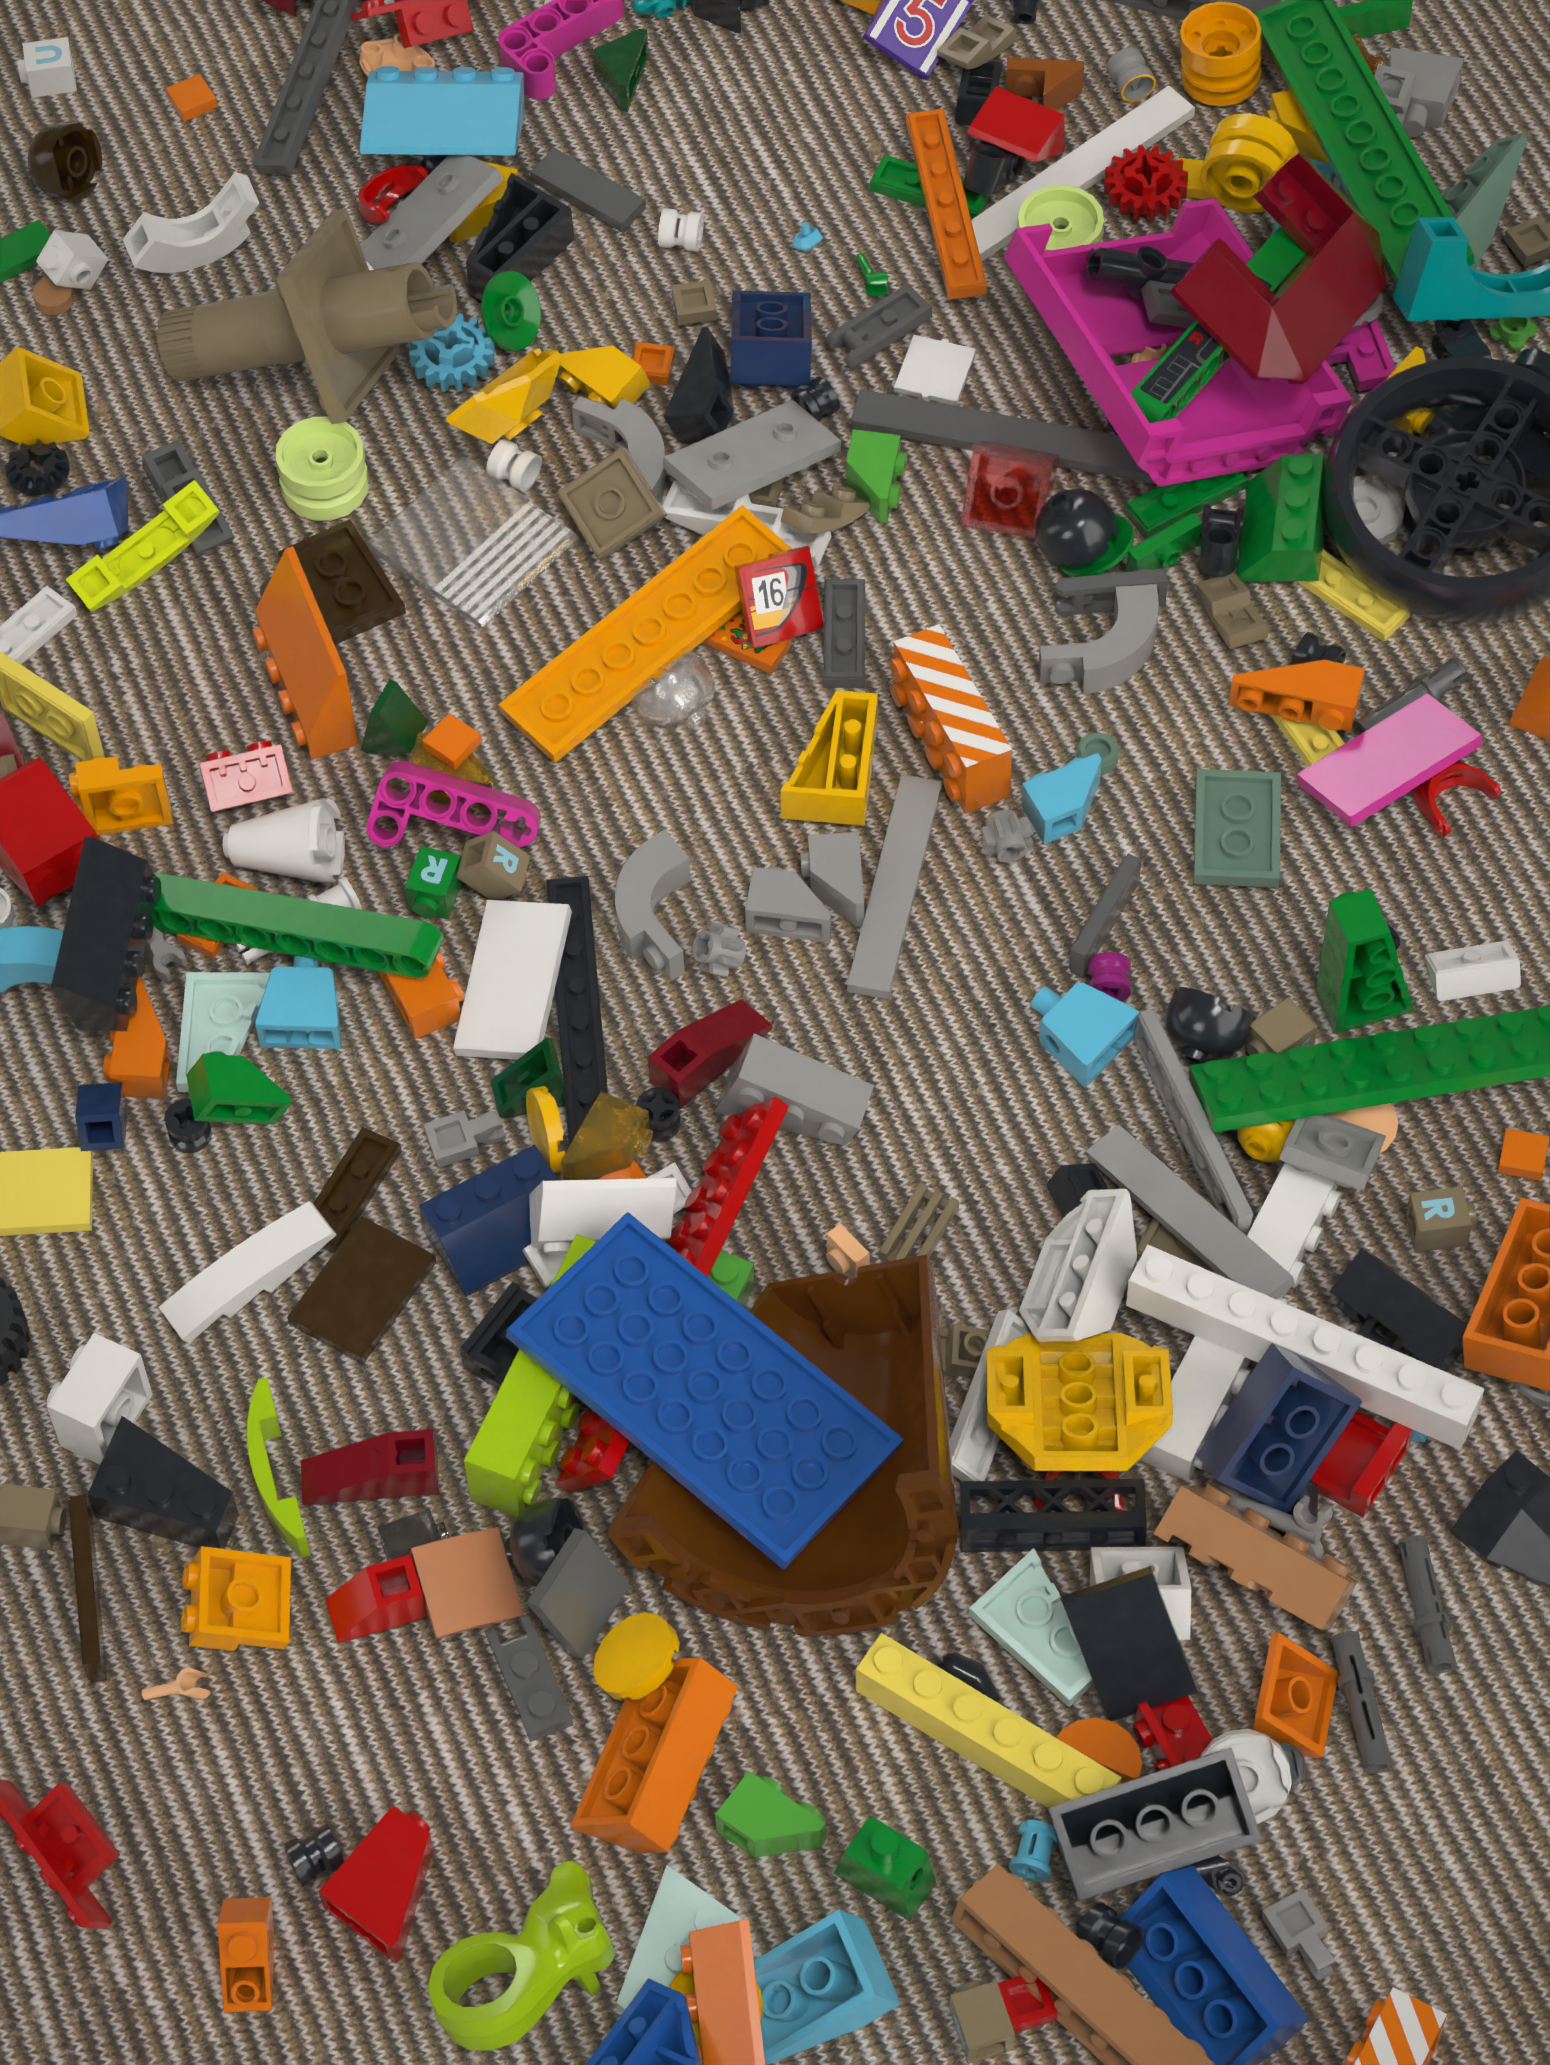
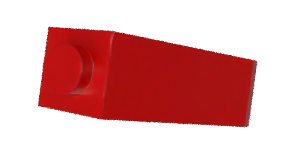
M393 1805L319 1890V1895L323 1908L396 1964L403 1956L433 1854V1845L429 1833L431 1830L429 1825L416 1813L409 1811L407 1814H404Z

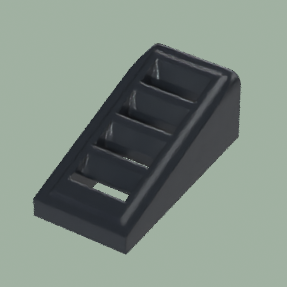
M989 61L976 68H963L956 106L955 122L957 124L971 125L995 86L999 87L1003 63Z

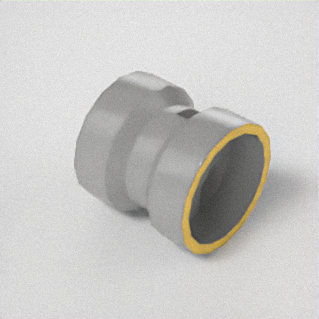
M1135 47L1121 49L1109 59L1107 71L1112 80L1117 82V89L1123 100L1127 102L1140 101L1153 92L1156 86V79L1151 70L1146 67V61L1139 49Z

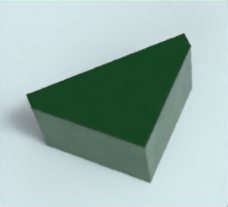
M645 29L635 30L593 49L595 77L621 111L628 112L649 57L648 35Z
M389 679L370 712L361 750L367 754L411 753L429 722L399 684Z
M546 1037L491 1080L497 1111L501 1118L506 1119L526 1115L527 1091L540 1086L548 1088V1093L550 1092L551 1096L554 1097L558 1108L565 1107L562 1074L554 1039Z

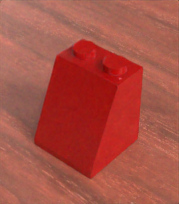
M40 757L0 779V868L36 906H39L74 885L84 838L94 837L99 839L96 831Z

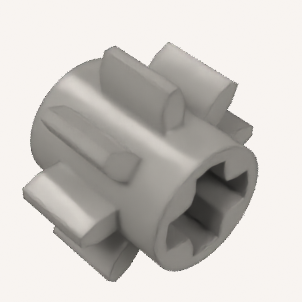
M1000 810L991 814L986 820V826L980 828L983 835L980 840L986 856L996 853L998 860L1001 862H1013L1021 859L1028 852L1027 846L1033 844L1031 835L1034 833L1028 817L1018 819L1016 812L1012 810Z
M711 922L709 931L703 930L697 934L693 942L692 951L694 958L701 962L699 965L700 971L728 977L729 968L736 969L743 963L746 955V946L744 941L738 937L740 932L738 928Z

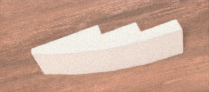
M679 481L673 482L662 505L668 515L665 517L666 519L699 534L706 535L743 505L792 549L809 546L813 567L819 566L832 537L830 531L808 534L780 522L783 513L782 508L752 504L748 494L711 510Z
M309 1201L272 1222L231 1249L160 1305L159 1309L181 1339L191 1343L222 1314L231 1318L263 1289L272 1293L337 1234L315 1205Z

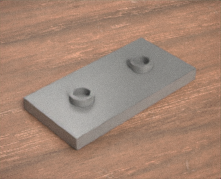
M448 155L391 213L390 219L382 223L360 245L366 261L374 270L412 262L422 264L499 185L504 177L497 168L469 155Z
M790 400L665 456L663 468L708 508L714 510L841 452V440L794 400Z

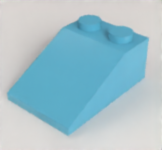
M840 1909L754 1960L755 1978L763 1999V2011L760 2022L765 2065L860 2029L901 2005L865 1919Z

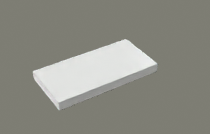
M487 900L453 1046L456 1056L518 1060L544 1039L572 914L569 904Z

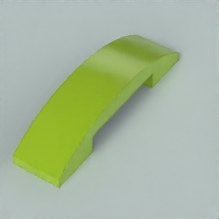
M265 1377L258 1379L249 1406L247 1445L250 1465L261 1503L270 1522L285 1543L303 1558L311 1555L297 1498L294 1496L278 1500L264 1443L265 1440L282 1436L268 1378Z

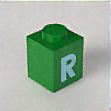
M420 846L404 887L409 911H414L416 914L426 918L439 917L449 919L463 882L456 877L461 855Z

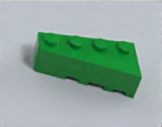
M1368 889L1358 893L1354 891L1345 892L1335 899L1329 900L1316 994L1333 1033H1341L1414 1012V1006L1404 981V974L1398 961L1391 932L1372 890Z

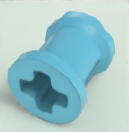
M1039 1820L1022 1821L1019 1827V1833L1022 1835L1017 1856L1010 1860L1009 1870L1016 1876L1026 1880L1046 1882L1050 1880L1052 1870L1048 1865L1054 1844L1058 1843L1054 1828L1050 1824Z

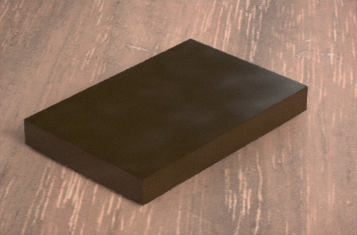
M350 519L289 546H293L334 645L406 613L405 604ZM286 548L278 551L279 561Z
M361 1216L288 1315V1323L363 1365L437 1263L436 1257L425 1249Z

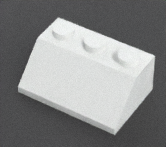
M676 1178L542 1181L529 1194L531 1247H544V1254H566L576 1234L598 1241L627 1212L666 1242L671 1238Z

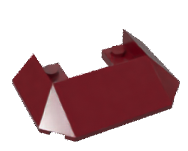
M1296 147L1253 195L1257 202L1308 254L1280 288L1273 294L1221 238H1218L1178 281L1170 293L1253 380L1269 381L1275 378L1286 379L1291 384H1304L1387 286L1379 232L1299 147Z

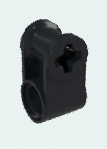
M982 141L973 146L963 182L964 186L979 194H995L999 189L1017 179L1023 168L1025 158Z
M1461 319L1459 321L1435 320L1434 327L1437 334L1432 339L1431 349L1438 360L1454 357L1493 359L1488 346L1482 341L1470 319Z
M1204 504L1199 560L1200 569L1210 576L1224 577L1234 572L1238 544H1241L1244 508L1238 507L1236 511L1212 509L1210 504Z

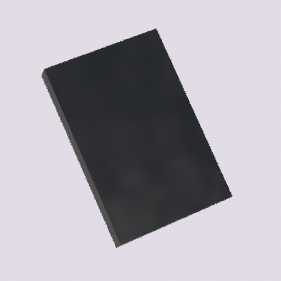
M1151 1566L1061 1596L1062 1604L1109 1721L1135 1714L1137 1705L1144 1701L1148 1703L1150 1708L1198 1692L1197 1684Z

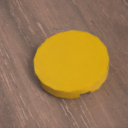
M547 1087L531 1088L526 1094V1110L532 1144L536 1145L554 1173L562 1172L566 1167L567 1156L565 1151L558 1152V1145L560 1141H563L564 1130L556 1101L550 1092L548 1093Z
M643 1612L627 1617L615 1625L603 1638L595 1654L593 1673L596 1683L615 1700L622 1701V1698L627 1697L631 1700H637L647 1696L659 1688L670 1675L675 1665L671 1660L674 1656V1650L677 1653L679 1652L680 1644L676 1630L658 1614Z

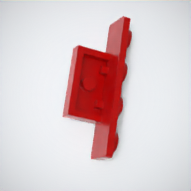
M371 0L361 3L363 11L350 14L352 21L394 11L403 48L474 31L466 0H394L395 3L385 5L384 0Z
M0 1779V1818L6 1820L16 1833L14 1835L16 1844L37 1862L41 1868L39 1871L40 1877L47 1886L60 1894L67 1904L65 1911L74 1923L83 1928L106 1929L112 1923V1920L88 1887L120 1856V1853L69 1784L59 1782L31 1809L11 1781Z

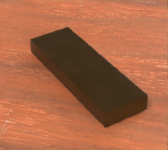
M361 1128L313 1203L337 1234L323 1249L334 1253L351 1231L402 1152L400 1143L367 1128Z

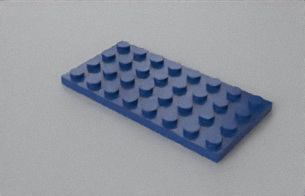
M629 1212L617 1221L542 1294L506 1332L507 1339L783 1570L902 1447L904 1441L893 1429Z

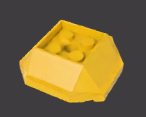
M1029 1333L1013 1339L1003 1347L997 1345L986 1350L988 1426L1015 1451L1028 1469H1033L1034 1471H1128L1173 1425L1168 1349L1156 1345L1150 1347L1141 1340L1122 1333H1100L1078 1341L1038 1342L1033 1333Z

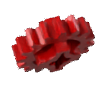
M1138 145L1136 153H1132L1128 148L1123 149V159L1113 156L1111 166L1105 169L1104 194L1109 195L1108 204L1110 206L1119 204V214L1121 215L1126 214L1128 211L1133 212V220H1138L1141 214H1147L1149 221H1154L1155 213H1160L1165 218L1169 217L1170 207L1179 210L1181 208V199H1186L1188 171H1183L1184 162L1182 159L1173 161L1172 151H1168L1164 155L1159 154V146L1156 145L1152 148L1151 152L1145 151L1143 145Z

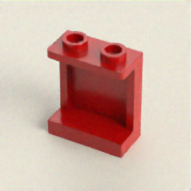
M1356 1411L1311 1477L1318 1488V1493L1364 1518L1408 1451L1413 1429L1395 1422L1390 1430Z

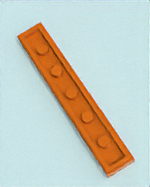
M944 108L907 113L906 126L948 300L986 295L987 282Z

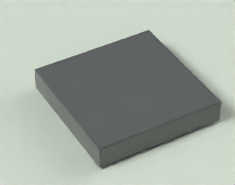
M574 1528L526 1603L569 1655L583 1660L630 1584L587 1531Z

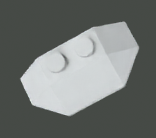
M1127 1189L1088 1190L1080 1199L1082 1204L1069 1212L1046 1237L1019 1309L1020 1314L1038 1342L1078 1341L1111 1330L1137 1259L1131 1197Z

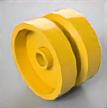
M1234 114L1222 119L1214 129L1209 151L1206 153L1201 168L1200 181L1205 192L1211 198H1216L1219 204L1231 210L1244 213L1266 211L1253 195L1296 148L1292 135L1279 123L1268 117L1256 114Z

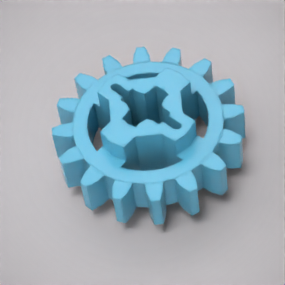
M461 313L457 315L453 325L446 330L441 331V329H437L435 334L429 339L409 342L411 351L409 352L411 367L415 368L416 378L425 377L426 386L429 388L436 383H440L441 392H446L449 385H455L456 390L460 392L463 389V383L466 382L475 387L477 386L476 377L487 378L489 376L488 367L495 365V345L485 327L479 328L477 318L471 319L468 323L464 322L463 314Z

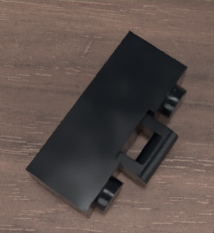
M1363 1248L1359 1250L1330 1290L1331 1293L1340 1299L1336 1307L1357 1322L1362 1316L1367 1318V1321L1357 1333L1360 1336L1400 1353L1407 1349L1411 1352L1409 1357L1445 1372L1449 1371L1463 1352V1335L1468 1324L1373 1253ZM1380 1323L1399 1336L1394 1344L1375 1331Z

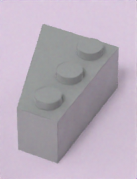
M753 1034L729 1069L714 1112L727 1116L737 1115L749 1109L755 1103L759 1105L776 1096L789 1105L779 1129L846 1146L860 1128L874 1085L757 1034Z

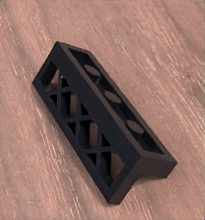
M1144 1478L960 1481L961 1553L1031 1551L1033 1548L1035 1551H1090L1091 1547H1145L1147 1518ZM1079 1494L1091 1502L1085 1510L1071 1512L1061 1504L1068 1495ZM1115 1494H1135L1136 1511H1117L1107 1501ZM1023 1495H1035L1045 1505L1037 1512H1024L1015 1503ZM970 1496H990L999 1505L990 1513H970Z

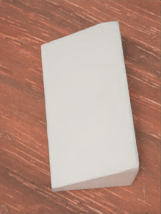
M1508 941L1425 955V963L1438 1001L1517 989L1521 985L1520 960Z

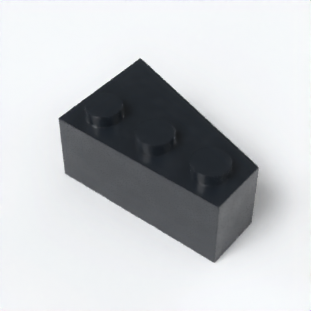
M513 173L510 174L507 180V188L501 200L498 199L493 208L494 214L488 226L483 227L466 261L469 292L481 301L486 285L496 274L505 271H515L524 275L531 282L574 240L571 208Z
M121 1416L88 1492L95 1518L197 1548L204 1546L225 1549L239 1517L233 1492L127 1418Z

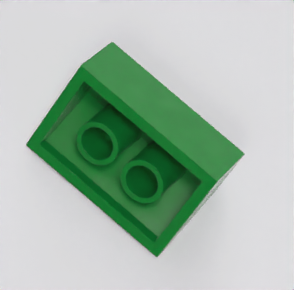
M1324 454L1282 455L1248 481L1237 576L1242 582L1319 581L1326 521L1322 495L1325 469Z

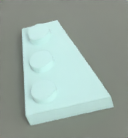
M186 972L176 1078L178 1092H189L186 1074L202 1054L220 1051L226 1055L240 1054L257 1018L270 973Z
M1033 1548L969 1608V1616L1064 1704L1070 1707L1094 1682L1061 1602V1596L1054 1583H1051L1041 1566V1560Z
M666 1865L616 2002L617 2010L622 2013L626 2010L648 1978L670 1987L673 1979L682 1969L680 1945L689 1944L688 1936L690 1931L743 1919Z

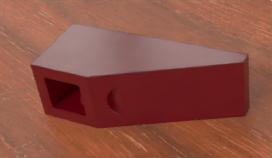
M743 999L679 1029L648 1056L650 1084L655 1088L662 1087L672 1091L678 1098L679 1109H681L736 1061L753 1034L764 1037L772 1030V1024Z
M433 1429L389 1432L301 1460L303 1505L440 1494L438 1453Z

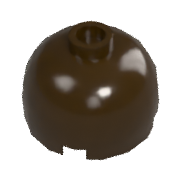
M58 122L44 127L34 136L28 152V168L33 182L45 194L63 200L77 201L86 198L95 189L97 183L90 182L94 178L95 171H101L102 168L101 146L96 134L90 129H85L82 126L84 124L79 122Z

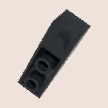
M708 326L702 327L664 414V419L681 443H696L727 429L734 412L725 352Z

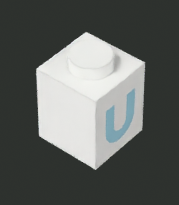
M68 37L22 43L24 59L17 60L21 83L28 82L32 98L77 91Z

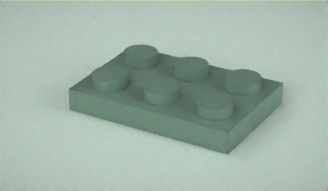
M1197 769L1193 884L1279 888L1281 772Z

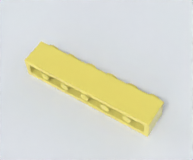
M883 1633L879 1635L856 1668V1692L1047 1808L1121 1784L1122 1777Z

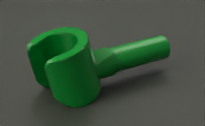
M863 253L857 254L855 259L865 277L867 296L888 295L887 271L874 272Z

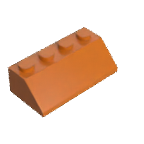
M701 1657L672 1659L671 1661L675 1665L670 1675L659 1688L641 1699L631 1700L629 1697L625 1698L570 1825L576 1831L636 1853L669 1852L671 1845L678 1837L681 1821L689 1803L696 1794L697 1783L706 1762L713 1754L714 1743L724 1720L731 1711V1703L738 1689V1685Z
M749 1919L690 1931L688 1936L689 1944L680 1945L683 1975L692 1974L694 1993L685 1994L688 2002L692 2024L698 2023L700 2043H697L701 2065H765Z

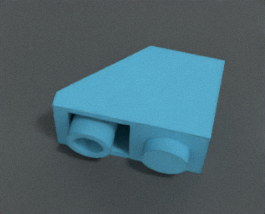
M1098 753L1086 758L1073 759L1064 767L1049 773L1036 774L1027 782L1022 783L1021 807L1043 844L1082 829L1100 784L1102 759Z

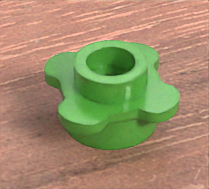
M1499 318V324L1492 325L1490 328V336L1493 339L1502 340L1511 350L1515 351L1523 349L1525 341L1537 334V325L1531 322L1530 318Z

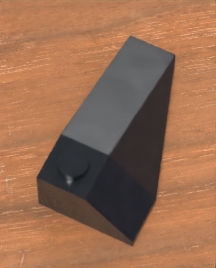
M1516 1450L1486 1479L1452 1527L1451 1534L1484 1562L1499 1569L1501 1566H1505L1527 1576V1581L1541 1586L1544 1583L1550 1586V1477Z

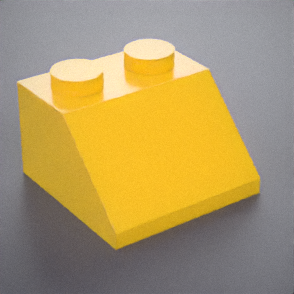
M18 346L0 362L1 437L19 444L23 442L29 446L35 444L38 438L44 444H49L53 441L57 444L86 439L90 435L82 373Z

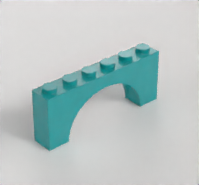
M1454 217L1417 218L1393 294V299L1407 321H1459L1461 319L1478 318L1493 320L1506 317L1532 318L1534 316H1550V263L1536 269L1512 274H1495L1481 271L1467 264L1469 239Z

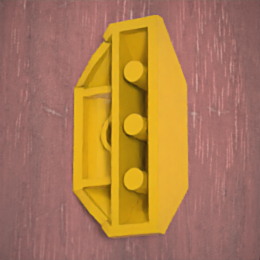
M539 348L533 349L445 419L450 425L490 444H493L503 435L508 441L543 414L538 407L551 396L562 356L557 350L546 349L542 352Z

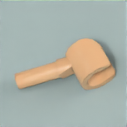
M185 1668L180 1671L176 1680L170 1681V1683L142 1689L143 1699L148 1700L171 1694H182L197 1700H203L210 1695V1691L203 1688H195V1683L199 1678L207 1677L209 1674L193 1668Z

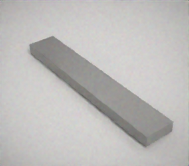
M901 774L847 982V992L887 1000L890 998L942 792V781Z
M1154 1008L1141 1011L1138 1015L1133 1038L1214 1208L1247 1236L1253 1212Z
M1117 1125L1086 1150L1088 1159L1092 1163H1095L1121 1189H1127L1130 1197L1220 1276L1274 1299H1278L1295 1285L1293 1276L1120 1125Z

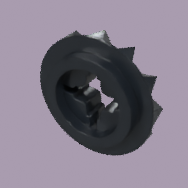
M39 438L35 444L29 446L22 442L20 450L10 452L9 461L7 464H4L9 484L18 492L26 495H44L58 489L66 481L70 471L66 451L60 450L54 441L44 444ZM34 460L39 464H43L44 474H41L40 470H37L35 467H31V461Z

